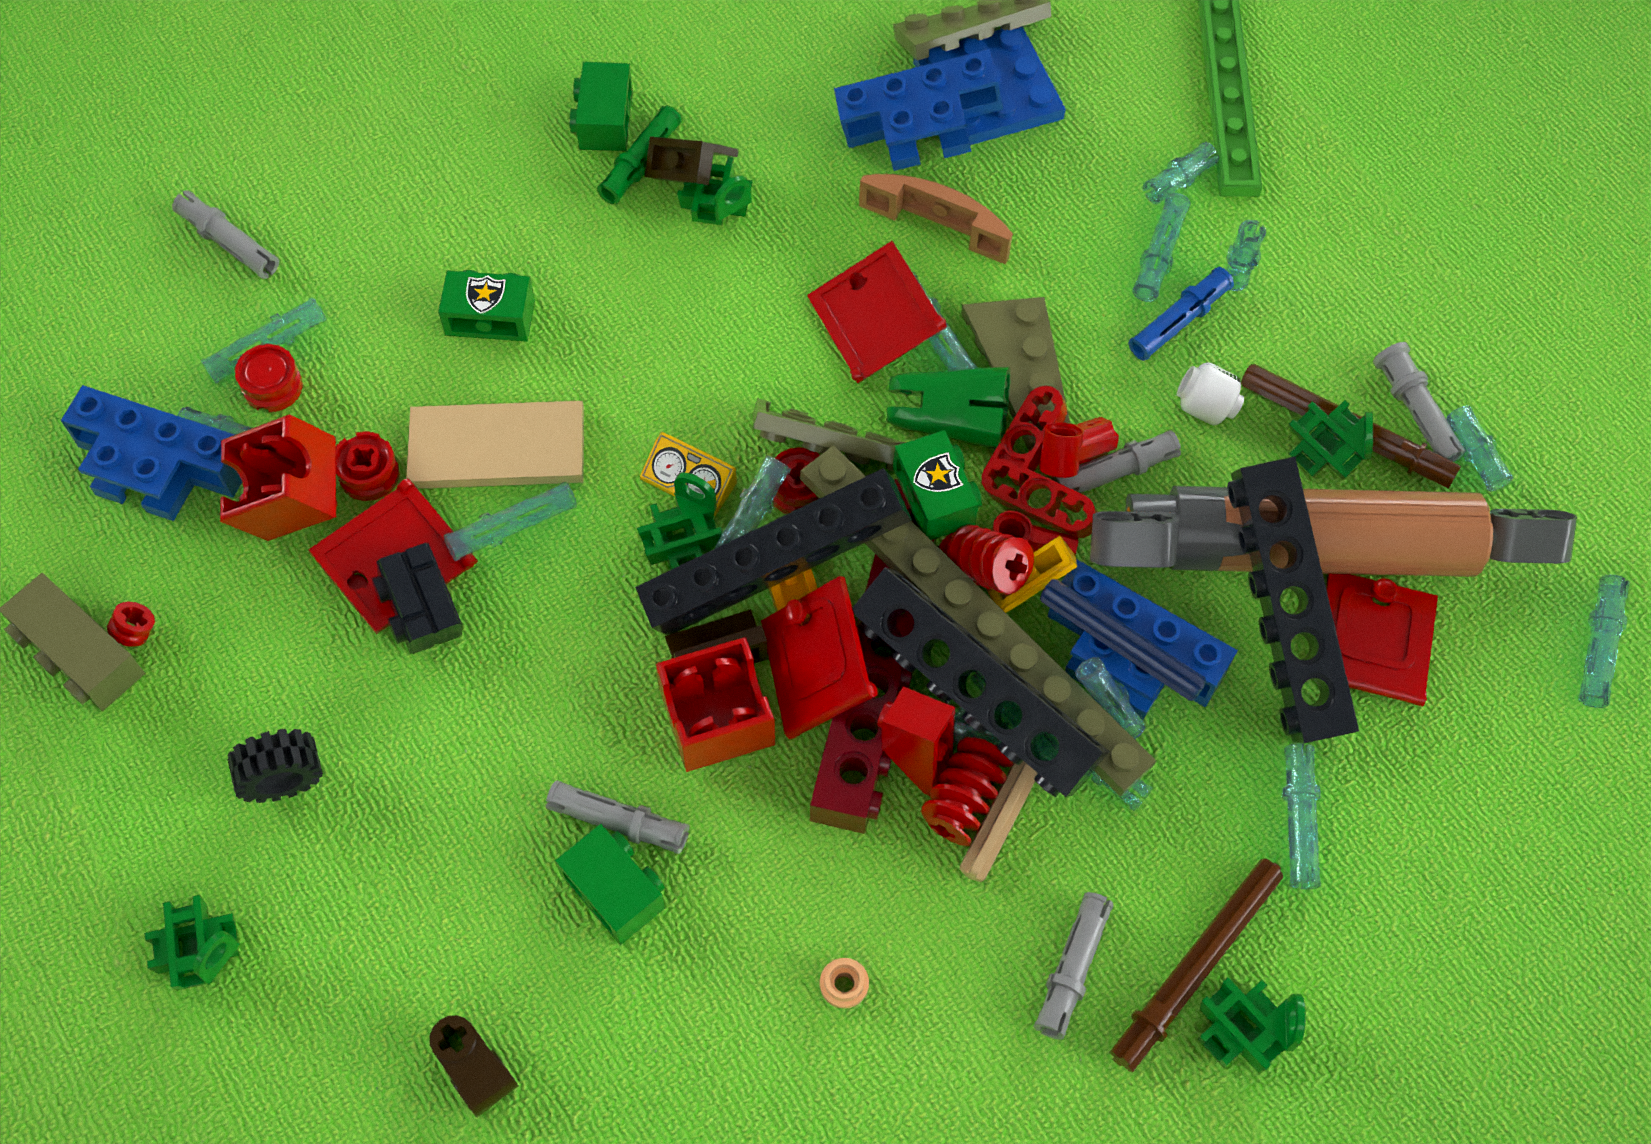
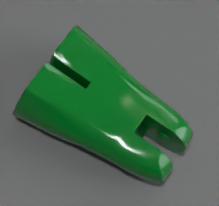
M1010 367L973 368L938 372H907L892 376L889 383V392L906 396H921L920 408L905 406L887 407L886 422L902 429L927 434H934L945 430L950 439L996 449L1006 433L1011 384Z

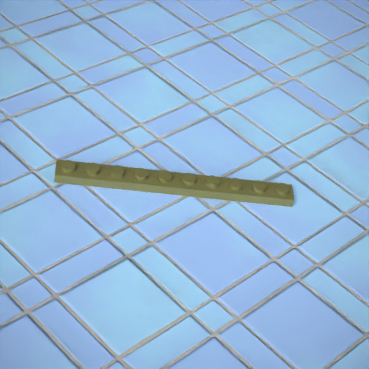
M834 445L800 472V480L819 499L866 477ZM912 521L865 543L890 569L896 570L1108 749L1110 752L1094 771L1120 797L1153 768L1157 761Z

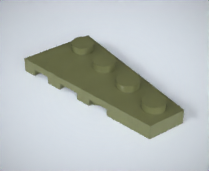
M979 0L978 5L967 8L958 5L943 8L940 14L931 16L913 14L905 17L904 22L893 24L895 40L918 61L929 57L928 49L941 47L943 51H949L960 47L959 39L964 37L982 40L991 37L994 33V28L998 26L1004 30H1013L1052 17L1051 2L1049 0Z
M1044 297L962 304L961 315L966 325H970L975 335V343L981 355H985L989 366L1010 367L1011 384L1008 410L1013 419L1028 394L1039 386L1047 385L1056 388L1066 403ZM1051 400L1047 405L1040 404L1037 407L1041 415L1045 410L1053 411L1055 409ZM1068 410L1064 420L1066 423H1070ZM1038 422V423L1036 424V427H1037L1040 431H1042L1043 429H1042L1040 423ZM1023 435L1024 443L1028 451H1031L1035 446L1036 438L1031 435Z
M759 398L756 400L753 412V428L761 430L760 436L765 439L784 443L786 437L803 441V448L818 453H824L834 445L839 451L845 452L844 456L850 461L860 464H869L870 459L887 463L886 469L894 472V448L896 445L906 443L873 432H866L865 438L857 436V429L836 421H825L824 426L816 425L815 418L808 416L806 412L793 408L789 411L783 410L782 414L770 411L771 402Z

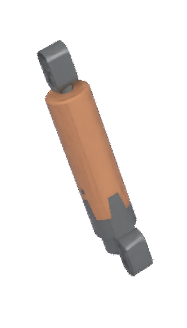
M1173 486L1170 494H1128L1125 511H1102L1093 514L1090 561L1095 564L1113 567H1169L1172 570L1253 571L1249 553H1243L1239 543L1238 527L1243 526L1239 508L1234 509L1232 507L1227 487ZM1303 489L1322 573L1477 577L1482 573L1489 559L1511 563L1559 564L1568 563L1572 558L1577 516L1566 511L1506 508L1490 511L1489 504L1482 494L1475 492ZM1263 499L1259 505L1260 516L1265 521L1274 523L1278 516L1276 505L1268 499ZM1274 544L1270 549V560L1276 567L1283 569L1288 562V553L1283 546Z

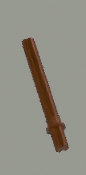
M1251 364L1242 377L1241 384L1243 387L1302 416L1309 410L1308 405L1312 401L1327 415L1339 406L1256 364ZM1353 413L1359 420L1362 418L1361 416ZM1373 422L1374 452L1408 468L1407 473L1410 475L1414 471L1448 489L1450 488L1461 468L1460 465L1426 449L1428 444L1424 442L1420 446Z
M1266 858L1261 859L1143 1010L1134 1011L1131 1015L1132 1024L1109 1052L1114 1057L1113 1061L1116 1064L1124 1066L1129 1072H1133L1157 1041L1163 1042L1167 1038L1165 1030L1283 879L1279 865Z

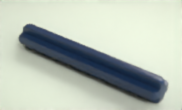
M1052 579L1043 589L1040 597L1042 603L1186 699L1193 701L1203 690L1206 684V678L1058 579Z

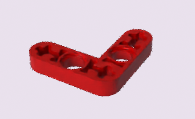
M1039 386L1028 394L1001 439V443H999L984 468L981 476L982 485L994 501L1061 533L1078 537V539L1085 538L1092 534L1093 514L1098 512L1091 499L1034 472L1040 463L1045 425L1052 422H1064L1067 415V405L1060 392L1052 386ZM1051 400L1055 409L1053 411L1045 410L1041 415L1037 407L1040 404L1047 405ZM1038 422L1040 423V425H1041V427H1042V429H1043L1042 431H1040V430L1036 427V424H1037ZM1023 435L1034 436L1036 443L1031 451L1024 454L1014 451V443L1019 437ZM1008 474L1011 481L1020 487L1019 493L1017 494L1014 488L1006 484H1002L998 488L994 480L997 477L1004 478ZM1037 489L1049 490L1051 492V499L1046 506L1037 509L1029 506V497ZM1061 503H1063L1066 509L1074 513H1078L1083 508L1087 518L1084 521L1077 519L1072 525L1069 516L1059 510Z

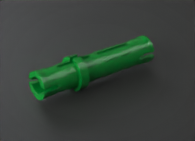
M669 105L661 106L658 113L641 132L628 151L618 155L614 161V168L597 187V192L604 201L609 204H618L629 187L642 179L645 174L650 136L669 138L673 131L682 123L681 115L677 110Z

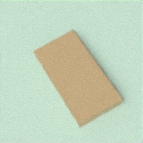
M583 401L410 407L406 478H409L417 489L583 483Z

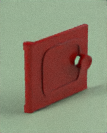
M890 241L807 295L849 366L852 379L857 383L862 382L947 328L945 318L937 313L893 241Z
M409 478L402 480L397 485L396 490L308 549L310 555L376 635L389 626L388 618L394 616L389 601L379 602L371 578L378 576L376 561L380 558L397 552L402 553L406 549L423 543H429L445 584H448L466 570L471 569L478 562ZM354 573H360L364 575L366 579L362 576L354 575Z
M1328 574L1326 590L1349 688L1423 707L1427 701L1426 689L1438 595L1397 586L1392 580L1387 578H1381L1376 581L1351 574ZM1376 598L1378 601L1388 603L1390 605L1380 606L1373 602L1372 599Z
M838 576L800 599L790 600L784 608L761 620L768 643V656L783 722V731L788 739H794L802 733L877 696V687L874 683L869 682L845 577ZM810 614V621L802 626L801 623L804 622L806 615Z

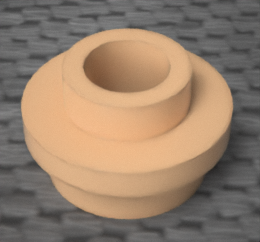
M850 958L835 959L823 969L820 976V990L824 999L829 1004L837 1008H852L861 1003L867 995L869 977L865 968L856 960ZM840 977H848L852 980L854 986L850 991L842 992L836 988V980Z

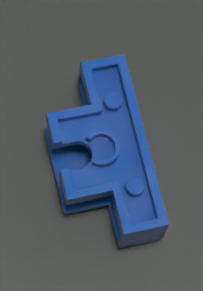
M990 49L834 88L840 122L848 147L851 148L885 139L894 171L920 165L916 141L934 135H939L944 158L972 152L965 119L1003 110L998 79Z
M82 385L61 419V422L77 446L89 450L78 471L95 478L90 488L96 496L123 504L127 498L124 492L126 489H131L146 494L141 505L147 513L174 521L194 485L234 498L242 484L237 471L221 462V440L235 434Z
M1077 560V567L1066 574L1062 583L1206 678V684L1198 697L1193 701L1206 708L1225 677L1238 650ZM1050 608L1047 617L1080 635V638L1070 652L1072 658L1067 664L1065 672L1091 690L1101 672L1124 685V688L1115 704L1144 720L1165 684Z

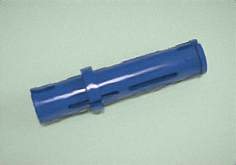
M1222 267L1214 268L1196 286H1188L1183 290L1181 298L1159 315L1134 338L1132 337L1129 340L1128 344L1132 353L1142 361L1148 360L1153 353L1177 335L1196 317L1205 316L1211 310V304L1234 287V280L1229 272Z

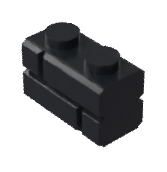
M429 543L411 547L402 553L397 552L376 561L378 576L371 578L379 602L389 601L394 616L388 618V623L397 644L405 642L409 653L415 654L462 635V622Z

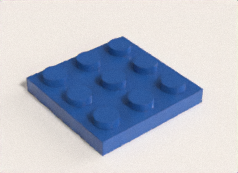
M1023 26L1013 30H995L991 37L982 40L973 38L959 40L960 47L949 51H943L941 47H934L928 49L929 57L918 61L913 58V64L916 68L987 49L991 50L1003 110L965 119L970 145L1064 119L1066 108Z

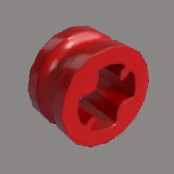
M129 601L122 602L115 607L112 613V617L107 625V633L121 645L129 647L141 646L148 639L150 631L155 624V617L151 610L142 604Z

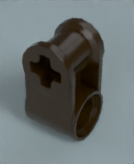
M458 1015L447 1016L440 1019L433 1026L430 1033V1047L451 1077V1083L476 1118L519 1086L495 1051L488 1048L476 1029L466 1018ZM455 1033L458 1037L462 1038V1043L465 1046L457 1053L451 1048L448 1038Z

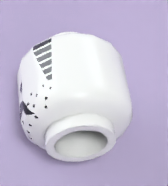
M1205 362L1199 367L1191 366L1181 380L1177 390V396L1181 398L1182 410L1210 425H1218L1226 417L1233 419L1240 411L1244 402V396L1240 395V378L1209 362Z

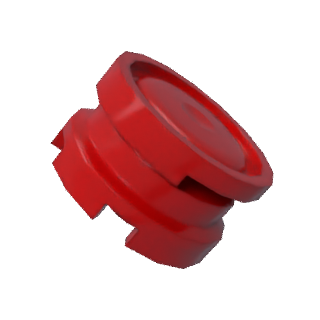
M257 345L247 350L238 359L235 366V379L248 404L256 410L260 408L268 409L269 413L282 411L299 398L303 389L302 377L293 357L288 350L279 345Z
M369 431L355 432V437L349 440L343 438L336 445V475L343 491L353 499L361 501L380 499L388 495L398 482L400 477L398 462L388 440H383L378 433Z
M803 447L789 448L780 452L772 460L768 470L769 495L774 506L783 514L791 513L819 499L800 480L801 470L820 456L817 452Z

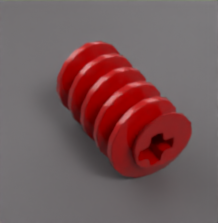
M964 525L958 528L956 532L947 535L939 544V549L976 585L986 589H993L1006 595L1020 590L1027 582L1033 570V549L1029 542L1021 537H1013L1010 534H1002L999 531H991L988 528H980L977 525Z
M966 737L960 740L957 746L958 753L951 755L948 762L949 768L943 770L940 774V784L933 786L931 790V800L925 801L921 808L923 818L935 833L964 847L970 846L972 839L963 831V828L978 831L981 825L972 813L987 815L989 812V806L981 797L994 800L998 796L999 792L990 784V781L997 784H1005L1007 780V775L999 766L1010 768L1014 765L997 746L975 737Z

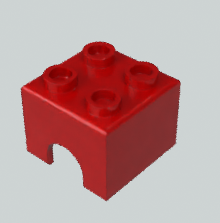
M289 414L221 440V462L237 471L243 483V494L239 497V501H234L224 496L220 498V522L270 541L336 518L337 460L335 436Z
M746 637L655 663L659 689L686 772L775 745V720L767 697L761 693L754 668V659Z

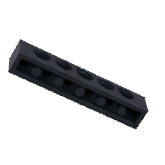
M1296 457L1240 468L1231 473L1232 481L1228 482L1227 485L1228 495L1234 509L1239 508L1243 526L1238 527V538L1243 553H1249L1253 571L1248 573V581L1254 599L1260 598L1263 617H1259V630L1263 642L1270 644L1274 662L1269 664V672L1274 688L1276 690L1281 689L1284 708H1280L1279 713L1284 733L1287 736L1291 735L1292 741L1295 743H1309L1359 732ZM1263 499L1272 501L1278 509V516L1274 523H1269L1260 516L1259 505ZM1274 544L1283 546L1288 553V562L1283 569L1276 567L1270 560L1269 553ZM1285 589L1295 592L1299 600L1298 608L1293 614L1284 611L1280 604V597ZM1297 634L1303 635L1309 643V652L1302 660L1296 658L1291 651V641ZM1309 679L1313 680L1320 690L1318 700L1312 705L1307 704L1301 694L1303 684Z
M882 468L635 588L652 629L669 635L912 521L894 479Z
M885 567L853 606V614L860 619L857 627L861 632L876 643H879L881 639L888 643L895 650L891 656L898 664L911 673L918 669L930 680L926 687L935 696L945 703H949L951 699L954 700L965 710L962 718L972 728L981 734H984L987 730L1001 741L997 748L1015 764L1020 766L1023 761L1038 773L1034 777L1037 784L1052 796L1057 797L1059 793L1065 797L1073 796L1110 752L898 571ZM909 611L914 618V628L910 634L903 637L897 631L896 622L903 612ZM944 641L949 647L950 656L946 664L938 667L931 659V650L937 642ZM979 671L985 678L986 687L979 697L974 698L966 689V680L972 672ZM1011 701L1017 703L1022 710V720L1013 729L1007 727L1001 717L1003 707ZM1046 732L1053 734L1059 742L1058 754L1052 760L1043 758L1037 749L1039 738Z

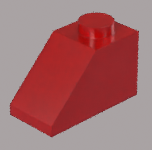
M903 686L895 701L886 702L879 715L878 727L882 729V750L923 794L930 796L933 786L940 784L939 777L941 772L949 768L948 762L951 755H953L955 707Z

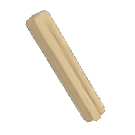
M1024 761L1020 766L1013 762L1014 765L1007 774L1005 784L1001 785L997 798L994 799L988 814L985 816L960 864V871L971 880L982 882L986 879L1035 783L1034 777L1038 773Z

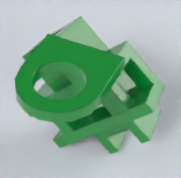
M727 157L726 165L712 164L710 176L723 178L722 180L710 179L709 185L683 182V191H677L680 208L691 209L693 222L722 225L723 219L729 215L745 217L748 204L752 202L751 188L753 180H748L744 176L733 177L734 157Z
M1344 400L1327 415L1312 401L1308 405L1309 410L1297 422L1293 419L1289 423L1291 431L1302 440L1289 455L1291 457L1295 456L1296 461L1313 478L1327 465L1340 478H1346L1362 460H1371L1373 452V412H1365V415L1359 420L1348 409L1350 404ZM1317 425H1319L1311 434H1309Z
M685 472L679 473L674 480L676 507L659 512L657 503L650 505L654 523L637 527L650 564L654 565L668 561L670 570L679 566L677 562L693 557L695 559L703 555L701 550L720 545L723 534L721 527L716 528L713 520L714 512L717 509L714 489L702 478ZM686 483L698 487L704 494L695 492ZM681 528H683L685 531L669 537L667 536L668 532L678 530Z
M201 895L192 896L193 905L175 908L171 901L164 902L165 928L144 933L145 941L153 944L154 959L147 961V968L157 974L169 972L170 986L177 991L204 984L210 985V983L215 982V977L229 958L239 956L240 944L237 938L236 920L233 913L208 918L207 904ZM195 921V924L184 927L179 926V924ZM179 941H182V956H180ZM193 971L195 973L194 975L184 977V973Z
M1227 977L1222 982L1221 988L1211 998L1206 996L1201 1001L1199 1010L1213 1025L1198 1038V1041L1223 1068L1241 1054L1257 1072L1265 1071L1271 1066L1270 1062L1281 1052H1293L1303 1040L1306 1010L1302 994H1291L1276 1007L1262 992L1268 986L1263 980L1245 995ZM1243 1011L1257 1027L1254 1029L1239 1012ZM1213 1036H1215L1220 1041V1043L1229 1051L1228 1053H1226L1215 1042V1040L1212 1038Z

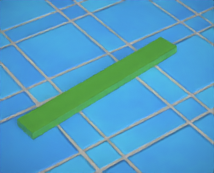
M1198 0L1220 196L1260 197L1262 180L1239 0Z

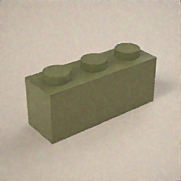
M43 573L39 574L0 607V612L10 623L4 628L5 632L23 649L29 644L33 645L39 651L33 658L52 677L60 671L69 679L63 686L82 705L90 699L103 712L146 674L127 650Z

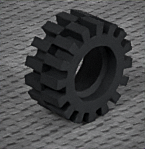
M280 729L274 735H270L268 731L261 733V738L259 739L253 736L245 739L246 745L238 743L233 747L234 751L229 752L227 759L236 797L239 799L243 798L246 802L256 799L257 803H265L268 798H272V801L275 802L280 801L281 796L288 795L289 798L297 796L298 790L306 792L311 789L310 784L316 785L320 781L319 777L323 775L314 737L311 736V733L307 731L302 733L298 729H293L289 734H287L286 729Z

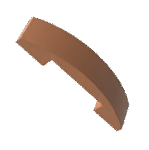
M895 174L863 175L861 178L859 192L860 207L892 220H896L902 209L969 235L970 251L1003 264L1007 263L1013 233L994 213L976 200L945 185L917 177Z

